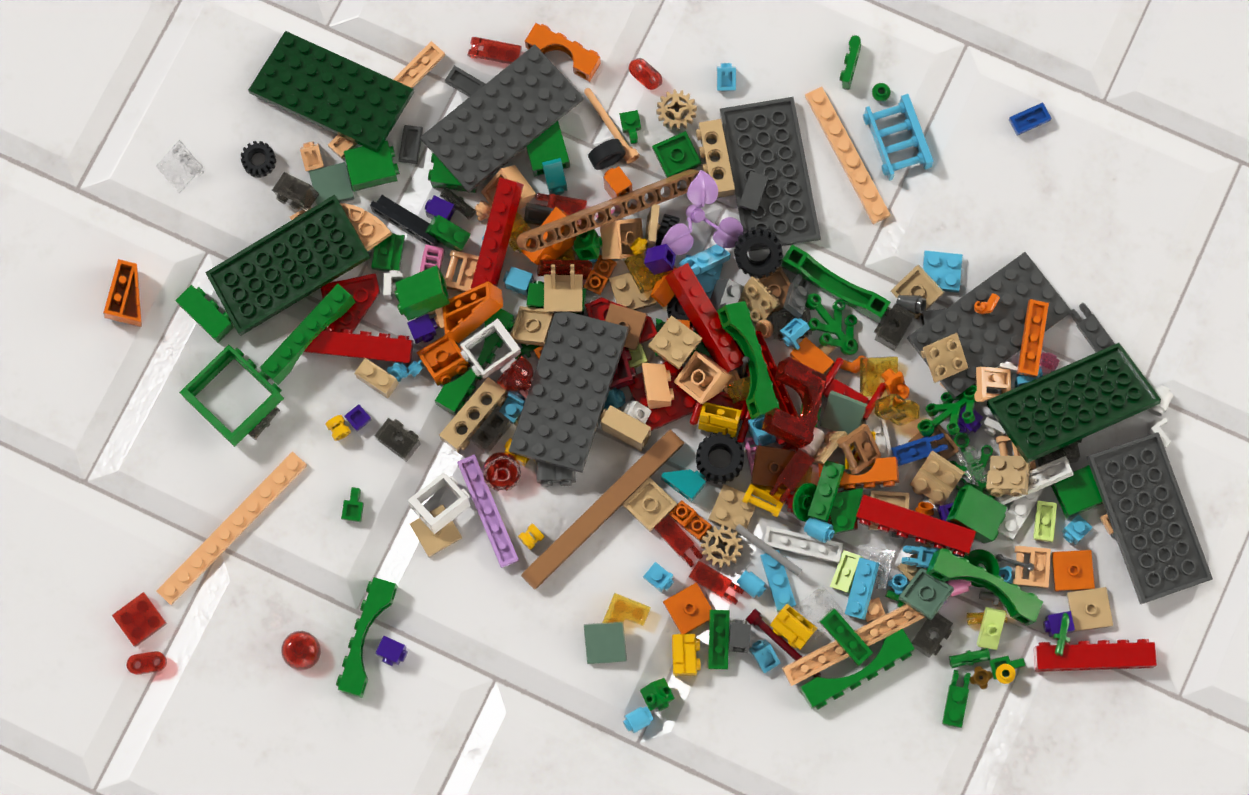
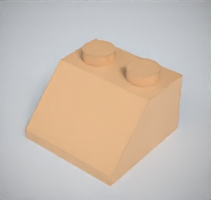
M515 165L501 168L481 191L489 204L492 205L499 177L524 184L517 211L525 207L536 195Z
M642 218L620 219L600 226L602 259L644 256V253L634 255L630 249L638 237L643 239Z
M695 351L674 383L700 404H703L722 392L732 375L707 355Z
M642 363L648 408L655 409L671 406V400H674L673 388L669 389L668 382L671 381L670 370H666L665 364Z

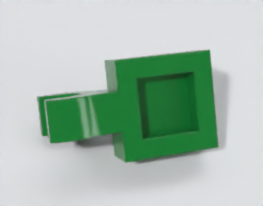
M638 110L619 113L623 133H629L631 144L638 143L636 131L641 130Z
M352 487L350 500H344L342 520L361 522L364 503L359 502L360 488Z
M1009 656L989 660L994 680L997 679L995 675L996 669L1002 664H1009L1014 669L1026 666L1024 658L1010 661ZM1007 670L1002 671L1003 677L1009 676Z

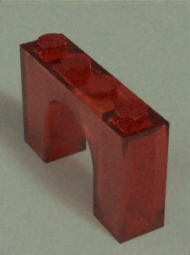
M790 357L780 361L774 379L791 387L798 393L803 406L802 414L800 417H796L778 408H774L766 412L762 430L800 449L810 444L814 439L813 431L818 422L817 415L822 405L821 398L826 388L827 376Z

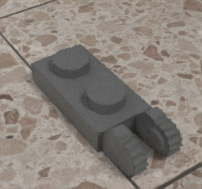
M796 274L793 278L783 307L797 319L803 315L808 290L811 288V282L808 280L802 286H799V283L802 281L801 274Z
M1081 303L1079 305L1080 310L1086 317L1083 321L1075 309L1070 311V315L1076 322L1077 328L1095 352L1115 344L1094 314H1091L1086 304Z

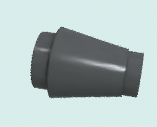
M899 295L896 304L901 308L919 314L925 311L926 299L921 295Z

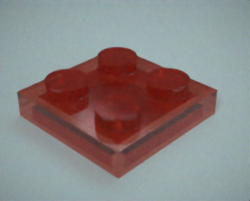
M144 592L112 615L134 647H137L167 624Z

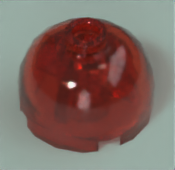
M520 355L510 365L508 370L503 372L496 383L506 392L517 393L522 389L526 391L532 385L530 380L533 377V367L526 358Z
M498 452L492 454L484 462V482L495 491L511 490L521 480L520 463L510 453Z
M296 631L285 638L281 652L285 663L292 669L300 671L311 668L318 662L321 648L317 638L311 633Z

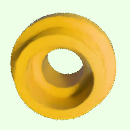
M638 237L633 242L630 249L634 255L644 253L647 249V240Z
M1002 664L996 669L995 675L1000 683L1009 684L1015 679L1016 673L1011 665ZM1007 670L1009 677H1003L1002 671Z

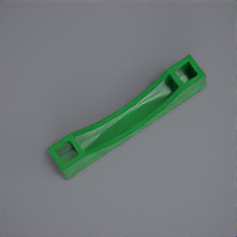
M793 244L782 259V267L794 274H801L802 279L808 280L811 284L836 299L843 300L845 304L877 323L881 322L889 309L890 301L875 292L863 289L839 277L821 265L807 252Z
M337 284L259 368L274 383L279 385L292 371L299 357L309 344L326 327L342 317L354 305L356 301L352 295Z
M745 301L723 306L717 310L722 328L733 337L744 355L750 359L748 363L750 388L746 404L751 420L771 416L780 411L779 401L775 396L773 382L770 380L767 364L763 359L762 348L756 337V329L750 318V310Z
M502 308L484 322L486 327L496 319H499L508 332L512 331L515 323L514 315ZM496 331L485 338L482 351L477 359L483 369L486 368L487 364L493 362L496 356L494 354L495 351L504 344ZM469 369L463 376L444 384L435 399L436 405L456 415L466 404L465 400L467 397L473 395L476 389V382L478 379L482 380L481 375L477 377L473 370Z
M939 549L934 552L926 574L942 582L966 580L982 585L1000 599L1010 617L1027 626L1036 622L1043 601L1038 599L1037 595L1022 591L1018 585L1005 582L1002 577L988 573L983 567L970 564L968 559L959 558L948 549Z
M373 577L372 582L369 581L366 589L368 596L366 600L362 601L360 611L363 612L361 618L356 620L354 626L356 630L355 636L351 637L348 648H350V652L343 660L342 667H344L342 675L339 674L336 682L340 692L363 698L368 682L363 663L365 637L375 619L393 604L398 588L396 583Z
M902 628L885 638L876 658L861 671L842 678L817 677L801 686L800 691L810 708L816 707L819 710L826 706V701L832 697L836 700L845 695L843 691L850 688L852 691L862 685L860 681L866 678L869 681L878 676L877 672L884 668L885 671L895 666V661L899 659L905 661L913 656L911 652L915 648Z

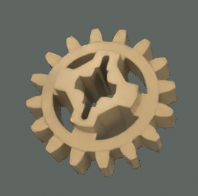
M676 89L673 90V94L667 91V97L661 96V102H657L659 109H656V113L660 115L658 120H664V127L669 124L670 130L674 126L678 131L680 126L686 129L687 122L692 124V118H696V113L694 112L697 111V106L694 105L695 100H689L690 94L683 95V90L680 91V94L677 93Z
M721 525L720 530H718L714 526V532L708 530V537H702V540L706 542L701 544V548L705 549L702 552V556L707 555L706 562L712 560L713 567L716 563L719 564L720 568L725 563L727 567H730V561L733 563L737 562L735 556L741 557V553L738 550H742L743 546L738 545V543L742 539H736L738 532L736 531L732 534L731 527L724 530V525ZM722 535H727L730 539H726ZM714 537L715 542L709 547V542ZM719 541L722 545H726L725 552L718 548ZM735 546L733 554L729 557V550ZM715 554H716V555H719V556H721L722 559H718V558L714 557L713 555H715Z

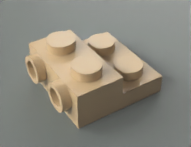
M932 451L910 483V486L913 487L912 489L916 494L927 496L931 504L942 506L965 472Z
M991 456L990 471L987 473L986 485L989 495L995 497L1002 495L1014 497L1028 495L1030 462L1026 463L1022 456Z

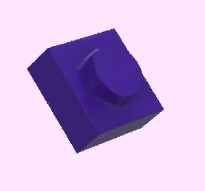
M359 404L344 416L357 432L372 420Z

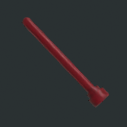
M756 608L745 619L749 624L757 625L795 661L802 658L793 647L782 637L774 633L773 629L762 620L763 617L760 616L761 613ZM818 672L812 676L814 678L821 677V673Z

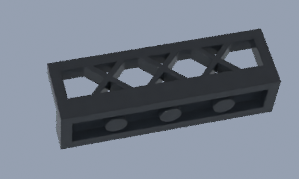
M381 195L377 202L372 201L370 204L373 213L424 244L439 245L436 238L426 233L430 223L384 195Z

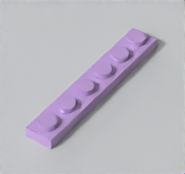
M475 454L458 461V466L500 567L503 568L518 562L519 559Z

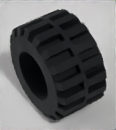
M752 227L750 231L745 230L743 235L740 234L738 242L736 241L734 254L738 267L742 269L744 274L748 273L750 277H754V275L758 278H762V275L770 276L769 273L776 272V267H780V261L783 259L780 240L769 229L764 230L763 227L755 229V227ZM761 243L769 247L770 253L762 261H753L747 255L748 249L754 244Z
M718 432V435L713 433L708 438L706 436L703 442H700L696 452L697 469L706 477L707 481H714V484H718V482L726 484V481H733L734 477L739 476L743 468L744 450H742V445L737 442V438L730 437L731 434L728 433L722 435L723 432ZM724 449L730 453L732 460L728 466L717 468L709 462V454L713 450Z

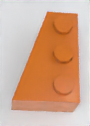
M555 207L542 225L566 217L568 214ZM564 225L560 228V233L564 232ZM545 232L544 235H543V239H544V240H545V239L547 238V236H548V233H547V232ZM576 236L535 252L521 250V252L533 263L545 269L574 245ZM531 239L528 241L526 246L530 245Z
M118 259L103 312L104 318L142 327L137 264Z
M488 281L450 298V304L442 307L445 335L460 343L503 307L502 290Z

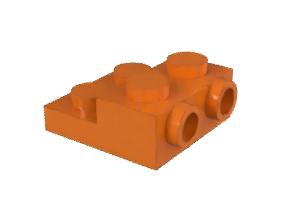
M446 335L416 352L437 386L449 383L453 376L464 374L467 368L470 367L468 361L466 362L460 354L461 350L456 342Z

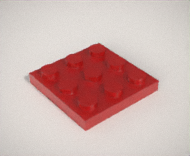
M668 361L662 364H665L666 370H670L671 381L668 382L669 389L673 388L674 400H671V406L650 409L651 414L645 424L651 427V431L693 413L697 400L674 383L683 367L681 366L680 369H677ZM639 373L637 378H634L635 384L629 385L628 388L634 401H638L648 408L643 374Z

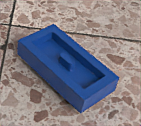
M1043 102L1009 117V122L1017 136L1051 121V116Z

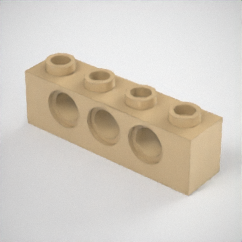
M717 119L699 122L696 136L697 140H701L702 147H699L701 158L705 159L703 171L709 174L716 182L718 187L717 198L732 196L735 193L722 121ZM708 139H714L716 143L708 144L706 141ZM716 156L720 160L718 162H712L710 158ZM715 174H721L723 178L717 180L713 176Z
M487 377L439 434L440 439L457 453L461 450L464 451L469 446V440L472 436H477L483 428L482 424L485 421H489L495 414L494 410L505 403L507 399L506 390ZM485 398L492 399L489 405H483L482 401ZM474 412L480 414L476 420L470 419V415ZM460 427L468 429L463 435L457 433Z

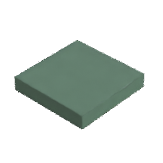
M345 162L309 171L317 205L334 194L339 202L354 199Z
M831 391L820 426L832 431H845L849 434L861 426L867 404Z
M921 567L901 593L899 600L932 620L954 591V587L926 574L927 570Z
M623 621L584 624L587 664L627 661Z

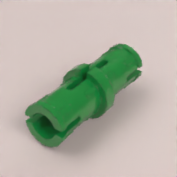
M988 648L972 652L968 650L963 654L949 656L951 668L964 665L973 666L974 663L990 660Z

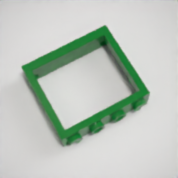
M228 345L179 393L235 447L284 398L280 394L282 390L277 384L273 383L271 385L268 382L270 378L263 371L259 373L256 370L257 366L250 359L246 361L243 358L244 353L240 349H233ZM235 359L271 395L240 426L231 432L195 396Z

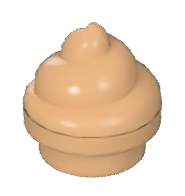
M480 201L479 204H476L475 210L479 221L489 218L492 205L485 201Z
M763 319L755 325L756 331H761L764 339L772 335L774 327L770 321Z

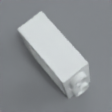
M496 319L460 345L462 357L466 362L470 360L473 365L471 367L477 377L481 375L483 379L521 354L520 347L499 319ZM496 331L510 352L484 370L472 355L470 349Z
M445 472L408 499L411 509L434 534L471 506L469 502L470 496L466 490H460L454 477H449ZM447 485L459 499L434 518L422 503Z

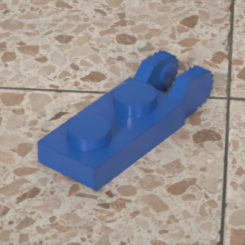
M944 433L892 447L891 450L893 456L898 460V466L926 458L932 451L937 453L946 450L948 445L943 444L932 449L931 441L940 440L945 437Z

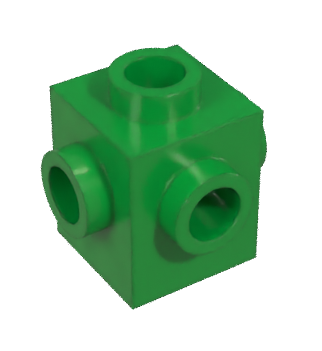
M592 229L577 235L576 240H574V250L579 259L584 261L599 258L602 238L598 236L596 230Z
M665 678L651 682L640 690L650 711L655 709L662 711L670 706L669 702L675 699Z

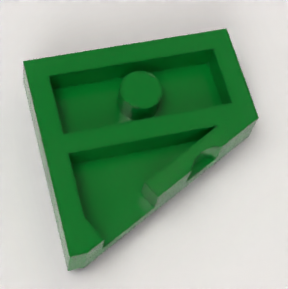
M863 488L836 494L830 513L834 534L854 529Z

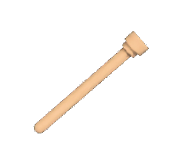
M586 88L584 90L585 95L614 138L619 139L624 147L626 154L623 158L627 164L636 161L640 156L637 150L629 147L592 90Z

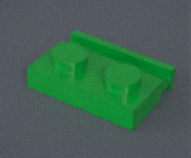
M392 233L391 236L375 246L371 266L373 270L400 271L405 235Z

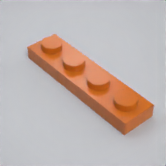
M1033 299L1028 301L1017 374L1034 378L1038 376L1049 303Z

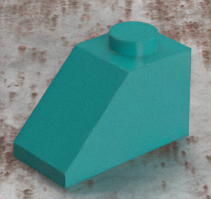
M561 158L542 162L549 195L558 196L567 191Z
M691 469L664 472L661 475L662 481L691 503L706 485L705 476L697 470L695 472Z

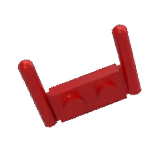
M839 357L834 362L817 392L828 398L829 393L835 391L866 403L867 407L863 419L867 420L886 390L885 383H880L869 400L866 396L834 379L844 362Z
M720 392L706 401L742 410L740 420H743L737 436V442L743 443L749 429L748 420L751 419L746 400ZM698 401L690 419L691 425H697L703 404H700Z

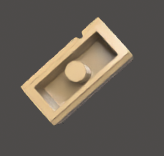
M366 358L354 373L357 379L386 398L390 397L399 384L397 378L388 374V372Z

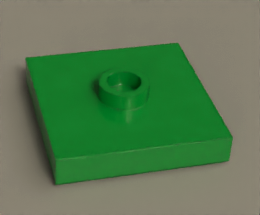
M686 131L652 146L666 178L702 165Z

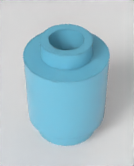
M809 518L804 526V532L808 536L823 543L830 541L834 536L833 525L820 519Z
M747 570L737 580V583L740 585L739 587L753 598L756 596L760 598L766 590L764 587L766 583Z
M645 706L643 708L639 707L625 715L623 723L628 732L632 730L635 733L648 726L654 718L648 707Z

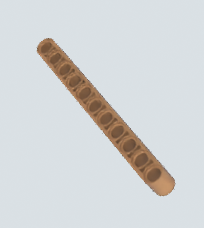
M694 169L686 170L526 231L518 236L517 245L522 250L535 252L652 207L653 204L657 205L686 194L694 176L698 175L699 171ZM680 181L681 185L677 188V183ZM664 187V193L661 195L660 191ZM645 194H648L647 200L644 201ZM631 200V206L628 208V201ZM614 206L615 211L611 214V208ZM595 213H598V218L594 220ZM581 219V225L578 227L577 222ZM564 225V232L560 233V228ZM545 232H547V233H548V236H547V238L544 240V239H543V235H544ZM530 238L531 243L529 246H526V241Z
M670 429L522 573L521 577L534 590L537 589L649 477L655 474L684 445V442Z

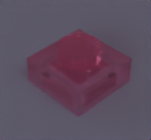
M1042 352L1040 365L1055 371L1060 360L1056 359L1057 356L1052 353Z

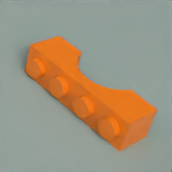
M535 23L525 39V47L527 49L536 45L543 54L554 50L568 54L573 60L574 74L589 82L601 64L600 56L597 52L586 50L580 43L569 41L565 35L552 32L544 24L539 25Z
M896 457L876 458L873 467L862 475H851L844 471L839 488L854 490L856 486H864L865 489H870L880 484H883V487H893L895 483H899L898 460ZM818 463L819 478L824 466L822 463Z

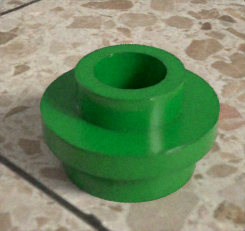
M878 83L873 87L872 96L875 100L882 102L890 97L891 91L888 85ZM882 89L885 93L880 94L878 90Z

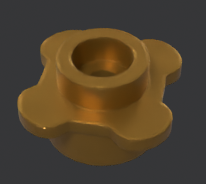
M977 666L974 669L975 673L970 677V683L977 684L981 689H986L988 687L987 683L993 675L990 671L987 672L981 666Z

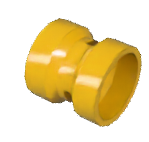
M337 415L326 422L328 430L332 431L334 441H339L351 433L349 427L344 424L345 420L342 415Z
M531 523L527 531L520 533L518 538L529 550H532L535 547V543L542 541L545 536Z

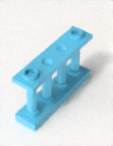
M909 94L902 95L897 106L872 113L870 106L865 108L863 119L865 124L870 127L883 162L881 166L883 174L888 176L889 181L893 180L894 171L920 163V165L923 164L924 169L932 167L934 161ZM897 113H904L906 120L903 123L878 130L875 120ZM906 129L907 131L910 130L912 134L911 139L884 147L881 137ZM912 146L917 148V156L893 164L890 163L887 154Z

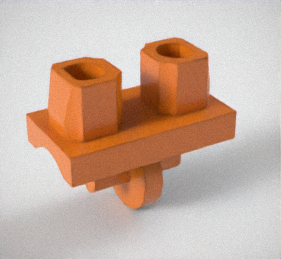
M891 368L882 373L881 376L885 381L888 398L891 401L907 399L910 391L908 386L905 385L903 374L900 371L895 374Z

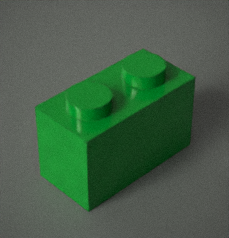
M440 215L433 217L426 230V233L436 238L439 243L456 251L463 250L471 235Z

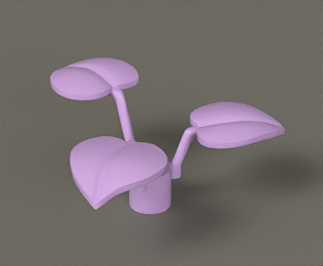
M700 170L687 191L688 199L693 203L686 209L688 228L683 223L675 224L668 230L661 245L667 244L676 255L685 254L692 248L694 242L693 237L690 235L692 232V221L695 223L705 221L717 229L713 234V240L718 246L723 248L735 247L740 234L743 235V227L736 218H725L720 222L719 226L705 218V213L701 207H704L705 203L712 204L715 202L718 196V187L709 174Z

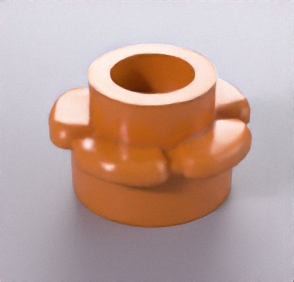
M920 502L915 511L933 516L934 506L929 502Z

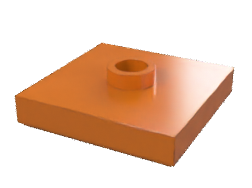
M1091 550L1051 553L1055 592L1095 589Z
M697 582L663 601L681 634H687L709 621V610H712Z

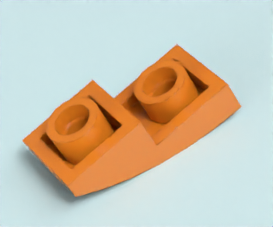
M599 255L583 288L601 295L617 262L611 259H602V255Z
M673 270L664 272L662 279L655 283L650 295L662 307L667 306L675 295L665 279V276Z
M682 500L669 513L670 517L698 541H701L702 537L707 535V531L713 528L710 523L699 516L694 509Z

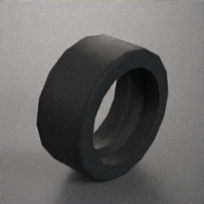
M611 139L591 150L588 158L594 169L601 170L620 161L625 156L626 151L619 139Z

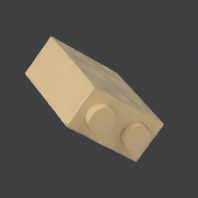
M611 405L608 410L604 409L600 416L601 428L604 432L641 452L643 451L651 437L650 426Z

